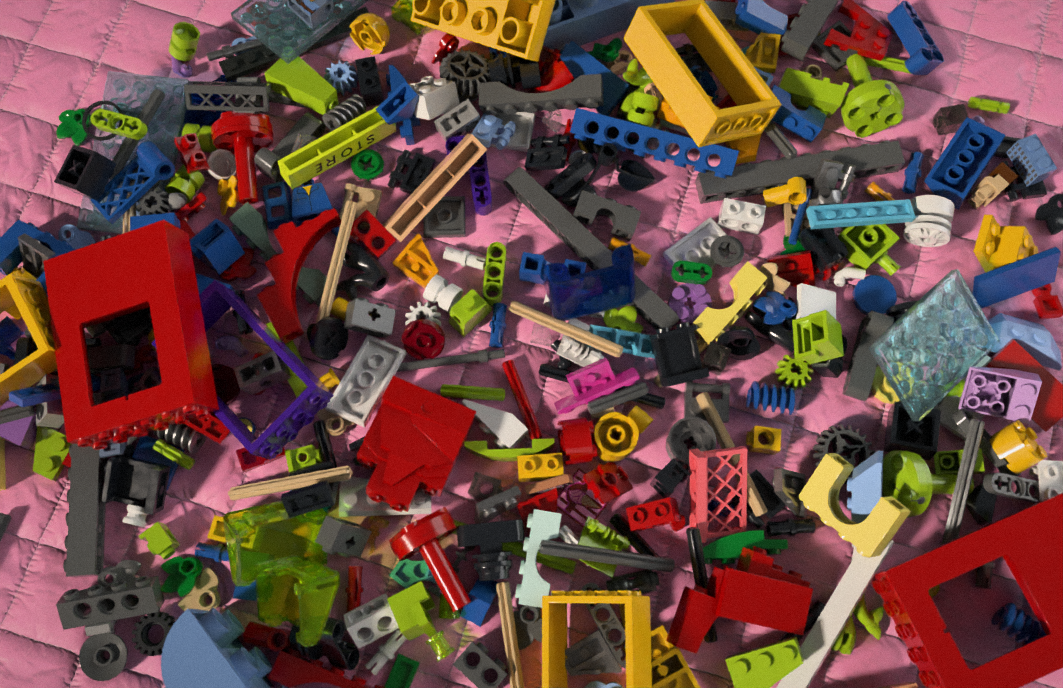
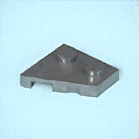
M24 233L18 237L24 269L39 278L44 272L43 261L55 257L56 254L42 245L37 239H33Z
M783 468L774 469V492L797 518H807V508L804 507V502L798 498L806 485L805 474Z
M518 486L476 503L475 523H487L506 510L516 507L521 498V491Z
M599 629L565 650V656L567 655V659L565 657V667L570 676L622 672V668Z

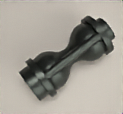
M650 569L616 577L613 576L611 580L606 581L608 591H631L638 588L639 590L634 591H641V594L656 591V586L660 585L657 572H652Z

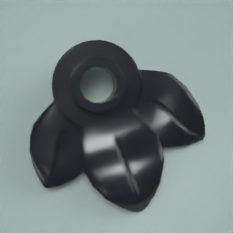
M1062 194L1052 196L1048 203L1040 205L1036 210L1035 219L1040 221L1046 220L1051 235H1055L1063 230ZM1058 201L1061 202V208L1057 205Z

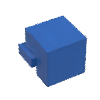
M217 218L190 239L192 254L219 275L245 254L229 227Z

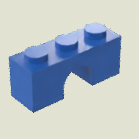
M774 85L771 91L782 105L771 120L811 143L822 130L827 115L810 105L805 111L798 110L790 101L792 94Z
M523 252L519 270V281L548 285L549 282H558L582 288L586 263L565 259L564 263L555 264L546 261L544 255Z

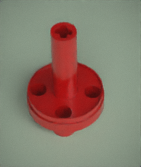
M224 112L211 126L213 144L218 149L235 153L239 202L241 204L246 202L249 204L257 203L258 190L254 152H258L263 147L269 148L273 144V125L270 123V117L265 114Z
M443 507L403 527L399 533L389 540V543L399 561L408 559L418 553L422 554L452 612H455L469 604L471 600L439 541L457 529L450 512H448L446 507Z

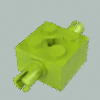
M886 224L841 227L843 231L839 234L838 239L846 245L848 251L846 258L856 268L867 270L872 264L878 263L892 276L901 267L887 254L888 250L900 238Z

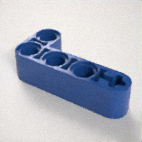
M903 0L888 13L887 18L910 55L905 61V66L913 75H928L944 62L943 55L909 2Z

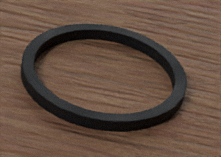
M103 100L91 104L85 110L82 117L84 131L91 138L99 141L112 139L117 134L112 133L104 137L92 135L86 125L90 111L99 105H111L120 114H123L118 105L111 101ZM120 120L118 128L122 125L123 120Z

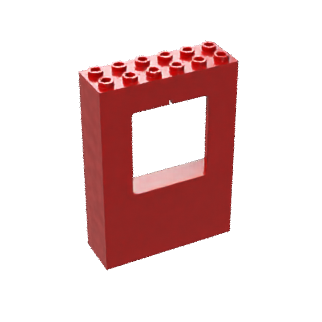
M161 220L43 261L67 443L78 444V447L90 446L94 450L107 448V444L124 443L130 437H143L148 435L149 431L166 430L171 424H185L190 422L191 418L208 417L211 415L210 412L219 410L188 233L166 220ZM150 307L162 380L161 384L129 394L128 398L123 396L95 405L84 328Z
M1063 493L1037 502L875 574L872 581L873 588L884 600V609L888 616L893 618L896 624L895 630L897 635L906 643L908 647L907 654L910 660L916 663L920 671L919 678L924 686L928 688H1020L1063 668ZM1003 556L1046 635L973 669H969L950 632L944 633L943 630L947 627L928 591L934 586Z

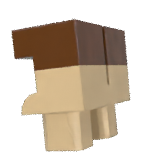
M1001 162L970 192L972 196L967 202L974 209H977L981 204L986 207L1018 175L1005 163Z

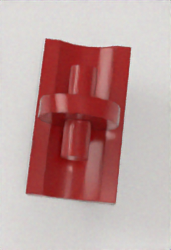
M196 133L175 137L174 142L181 156L180 161L184 164L188 174L209 169L207 158L201 149Z

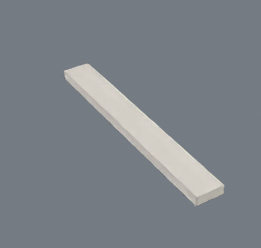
M892 539L880 556L869 558L857 552L800 647L804 663L782 678L776 688L809 687L894 544Z

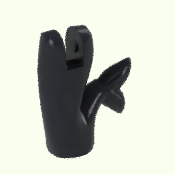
M349 239L347 249L352 254L348 255L345 253L343 265L351 269L363 271L364 273L353 275L337 284L336 289L338 291H346L347 296L353 301L358 296V286H364L375 292L379 291L387 284L390 275L373 255Z
M788 297L787 300H790L795 303V301L791 297ZM753 305L754 311L763 318L749 311L744 317L746 321L759 333L790 353H793L792 320L796 319V314L791 319L783 321L784 327L782 324H764L763 320L766 312Z

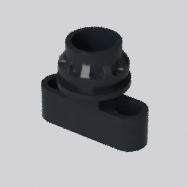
M506 53L507 57L499 54L495 59L488 60L491 82L500 81L507 87L511 84L512 88H516L515 83L522 82L523 89L542 86L539 63L519 56L511 57L510 53Z
M523 520L456 526L458 547L480 545L481 554L472 555V559L477 558L478 563H474V569L479 574V581L510 578L509 570L513 563L512 560H508V555H513L512 551L503 552L502 543L525 540Z
M312 616L308 619L300 618L294 623L289 641L291 647L297 649L301 655L312 660H318L326 656L332 666L350 671L355 669L359 661V650L356 645L342 640L344 631L347 630L342 620L327 616Z

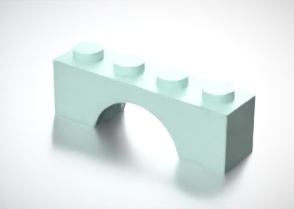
M534 509L533 514L529 513L527 527L531 528L530 537H525L523 551H527L526 561L521 560L519 574L523 575L522 584H517L515 598H519L518 604L542 608V596H549L551 584L545 581L539 574L536 566V557L542 540L558 538L562 517L560 513Z

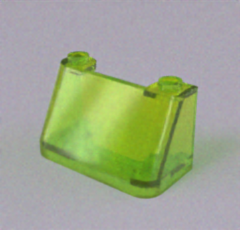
M282 501L225 514L223 517V527L232 581L236 587L250 585L256 580V571L295 561H299L308 569H314L327 564L328 553L322 550L323 546L316 543L315 540L328 514L321 508L289 518Z
M297 555L254 565L258 620L268 624L269 627H277L282 625V622L288 621L301 630V632L296 634V641L303 646L317 644V641L322 638L340 585V573Z

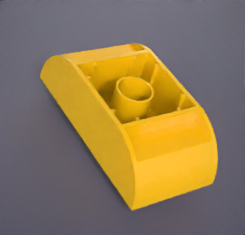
M413 0V12L410 21L538 62L556 0Z

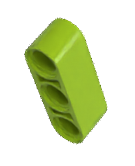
M500 242L491 243L488 246L486 255L483 298L492 307L494 303H501L503 297L507 258L506 248ZM495 252H500L502 254L500 257L492 256V254ZM494 271L500 273L497 277H491L489 274ZM491 291L498 293L495 297H489L487 294Z

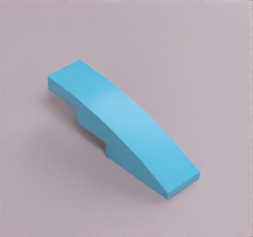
M590 324L589 332L623 346L622 353L655 358L649 334Z

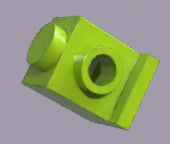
M314 445L285 450L289 472L322 462L320 450L316 449ZM307 455V459L301 462L300 457Z
M156 522L139 535L141 540L149 542L147 547L153 555L161 556L163 560L175 554V549L180 546L167 525L161 522Z

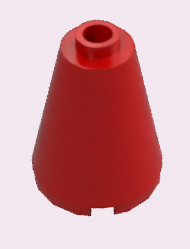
M557 58L542 75V86L531 88L528 93L550 92L566 86L575 79L563 61Z

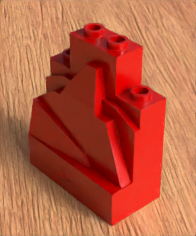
M393 376L381 398V406L357 453V461L361 466L367 469H375L366 486L368 497L378 503H381V501L388 503L392 509L399 512L403 510L409 511L419 488L423 489L422 491L429 496L434 497L436 495L440 497L464 446V441H466L471 431L476 411Z

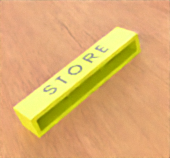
M375 107L278 160L281 176L293 190L396 132V123L388 125L375 110L377 108Z

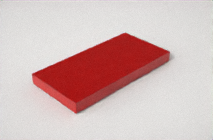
M1011 339L982 366L1015 369L1038 374L1042 385L1031 419L1043 431L1047 432L1063 417V385L1014 339Z
M726 567L715 615L803 635L813 588Z

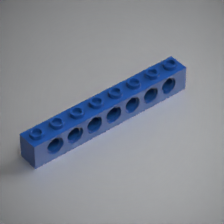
M576 108L570 133L575 134L574 138L586 141L587 137L595 139V144L602 146L606 143H611L620 151L626 152V148L633 149V154L646 157V153L654 155V160L666 162V159L674 161L676 166L686 168L687 164L695 166L694 171L702 173L711 170L715 172L714 176L724 179L727 178V175L732 176L739 153L738 150L715 144L698 147L694 140L689 137ZM593 122H597L599 125V130L595 134L589 132V125ZM616 127L619 135L615 139H610L608 132L611 128ZM631 133H637L639 136V141L634 145L628 142V136ZM652 138H657L659 141V147L655 150H650L648 147V141ZM676 143L679 145L680 150L677 155L672 156L668 153V147L670 144ZM691 149L699 150L700 157L698 160H689L688 152ZM712 154H717L721 160L720 164L715 167L708 163V158Z

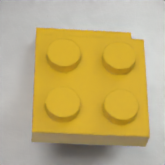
M984 215L973 252L986 273L1038 254V247L1035 246L1032 235L1029 234L1026 226H1000L993 215Z
M661 625L652 630V688H700L679 648L666 641L668 634L664 626ZM623 646V647H622V650H623V652H624V654H625V656H626V650H625V648H624V646Z

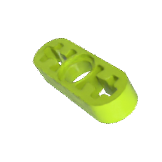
M97 109L90 118L94 126L105 132L135 140L142 139L147 134L146 124L135 117L105 109ZM123 120L122 125L119 128H115L116 123Z

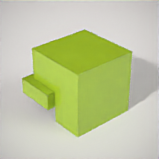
M827 310L792 320L796 361H807L809 364H814L844 356L841 324Z
M422 581L387 598L401 633L409 641L424 633L429 638L437 634L428 612L436 606L429 590Z

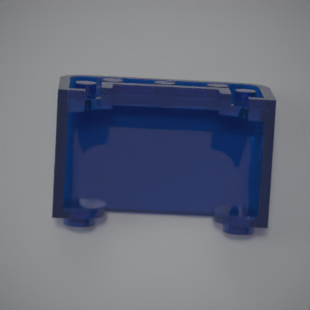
M631 244L620 246L613 251L611 256L613 266L570 276L567 266L562 263L544 265V287L552 315L556 319L566 321L631 304L636 296L634 254Z

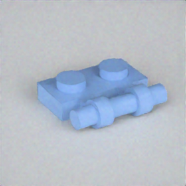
M483 114L471 134L484 147L489 148L491 144H494L498 150H502L508 145L509 137L514 135L516 124L510 121L508 124L502 125V119L496 118L493 115Z

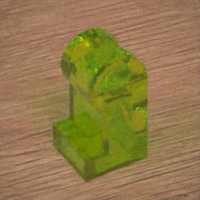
M398 0L391 7L392 18L408 26L414 33L420 34L427 27L410 21L413 7L409 0Z

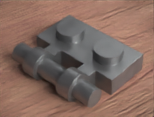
M821 159L811 186L812 192L809 200L816 199L819 195L828 198L832 190L842 191L843 203L844 199H847L849 193L847 190L850 182H853L855 178L856 166L848 164L846 171H842L843 164L841 162ZM838 178L842 179L840 187L835 188Z

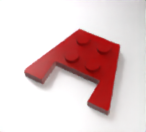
M843 0L838 12L856 21L852 32L848 37L831 28L824 45L829 47L832 44L840 46L839 49L847 51L849 48L858 51V55L882 61L894 33L854 1Z

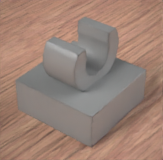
M118 620L86 625V635L90 636L108 632L115 634L114 626Z

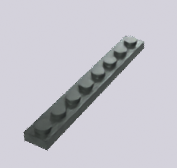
M366 7L321 23L314 30L310 27L220 61L219 65L227 82L233 81L238 77H243L272 66L289 49L297 55H301L351 36L352 29L350 24L358 16L369 13Z

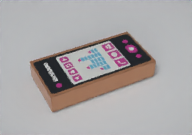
M563 474L527 485L525 490L527 495L535 496L554 488L559 489L572 485L574 480L571 475Z

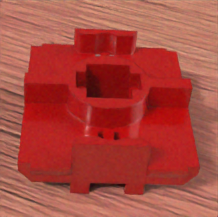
M608 462L604 465L600 464L596 469L583 475V480L588 485L587 488L592 490L595 494V499H599L602 504H606L633 489V485L628 480L629 476L615 462Z

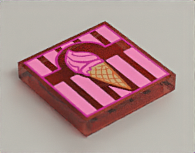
M578 468L572 476L574 484L563 487L558 494L557 509L584 528L587 517L589 516L594 520L597 519L609 502L602 504L599 499H595V494L587 488L588 485L583 480V475L586 473Z

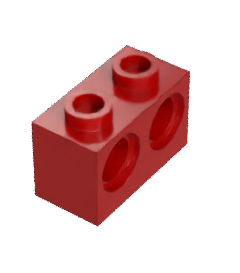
M367 209L353 221L350 235L357 243L361 240L366 245L364 249L371 255L377 256L380 259L397 243V240ZM362 223L370 225V230L365 234L360 233L358 230L359 225ZM377 238H382L385 241V245L381 249H376L373 246V242Z
M668 497L626 508L631 531H643L682 521L676 498Z

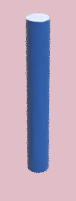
M806 188V201L798 206L788 240L789 244H797L812 192L810 188Z

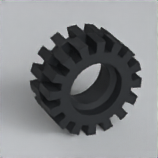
M155 612L139 618L141 621L136 622L134 625L137 629L132 630V634H135V638H132V643L137 644L134 646L135 649L141 650L139 653L147 654V656L162 655L164 642L176 619L174 616H169L168 613ZM158 624L163 627L165 633L163 639L155 644L149 640L148 633L152 626Z

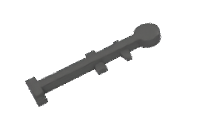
M466 546L461 553L455 552L458 558L452 565L456 573L460 571L457 567L462 560H468L465 555L468 551H473L475 546ZM438 585L436 588L432 586L428 588L437 597L442 598L443 594L439 592L440 588Z

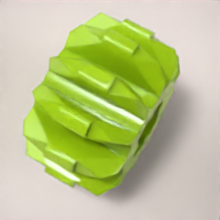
M793 353L791 357L788 354L784 355L783 360L777 362L779 368L775 370V373L781 375L777 381H784L783 386L785 388L791 385L796 390L797 387L803 389L806 383L811 382L812 378L809 375H812L814 370L808 368L811 365L808 362L796 361Z

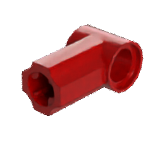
M249 621L244 630L243 642L270 648L273 651L288 650L291 648L289 641L291 631ZM279 634H282L285 638L282 646L277 644Z

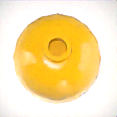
M361 14L350 24L352 29L350 33L351 38L361 50L364 51L367 48L372 51L370 54L376 55L387 46L390 30L385 20L377 14Z

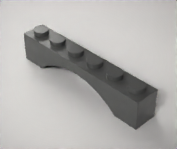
M601 74L580 75L566 86L544 93L516 91L505 86L500 81L479 83V107L482 113L494 116L499 113L515 114L517 112L534 113L542 110L553 112L557 109L575 110L576 108L585 107L594 109L604 106V84Z

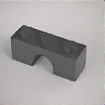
M582 190L573 216L580 223L590 227L597 216H607L613 223L611 234L630 241L635 232L641 211H638L631 205L619 204L614 199L600 197L595 192Z

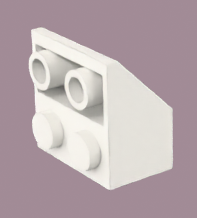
M426 76L421 78V81L418 83L409 84L419 96L414 110V115L417 118L431 120L460 104L456 85L453 81Z

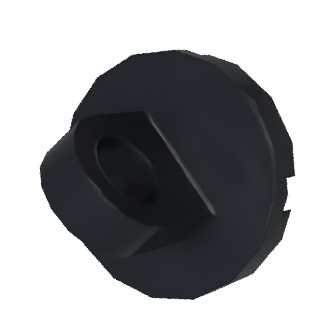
M326 317L317 323L309 325L307 338L310 342V349L315 356L323 360H332L339 356L341 350L344 351L348 342V329L343 328L342 320L335 317Z

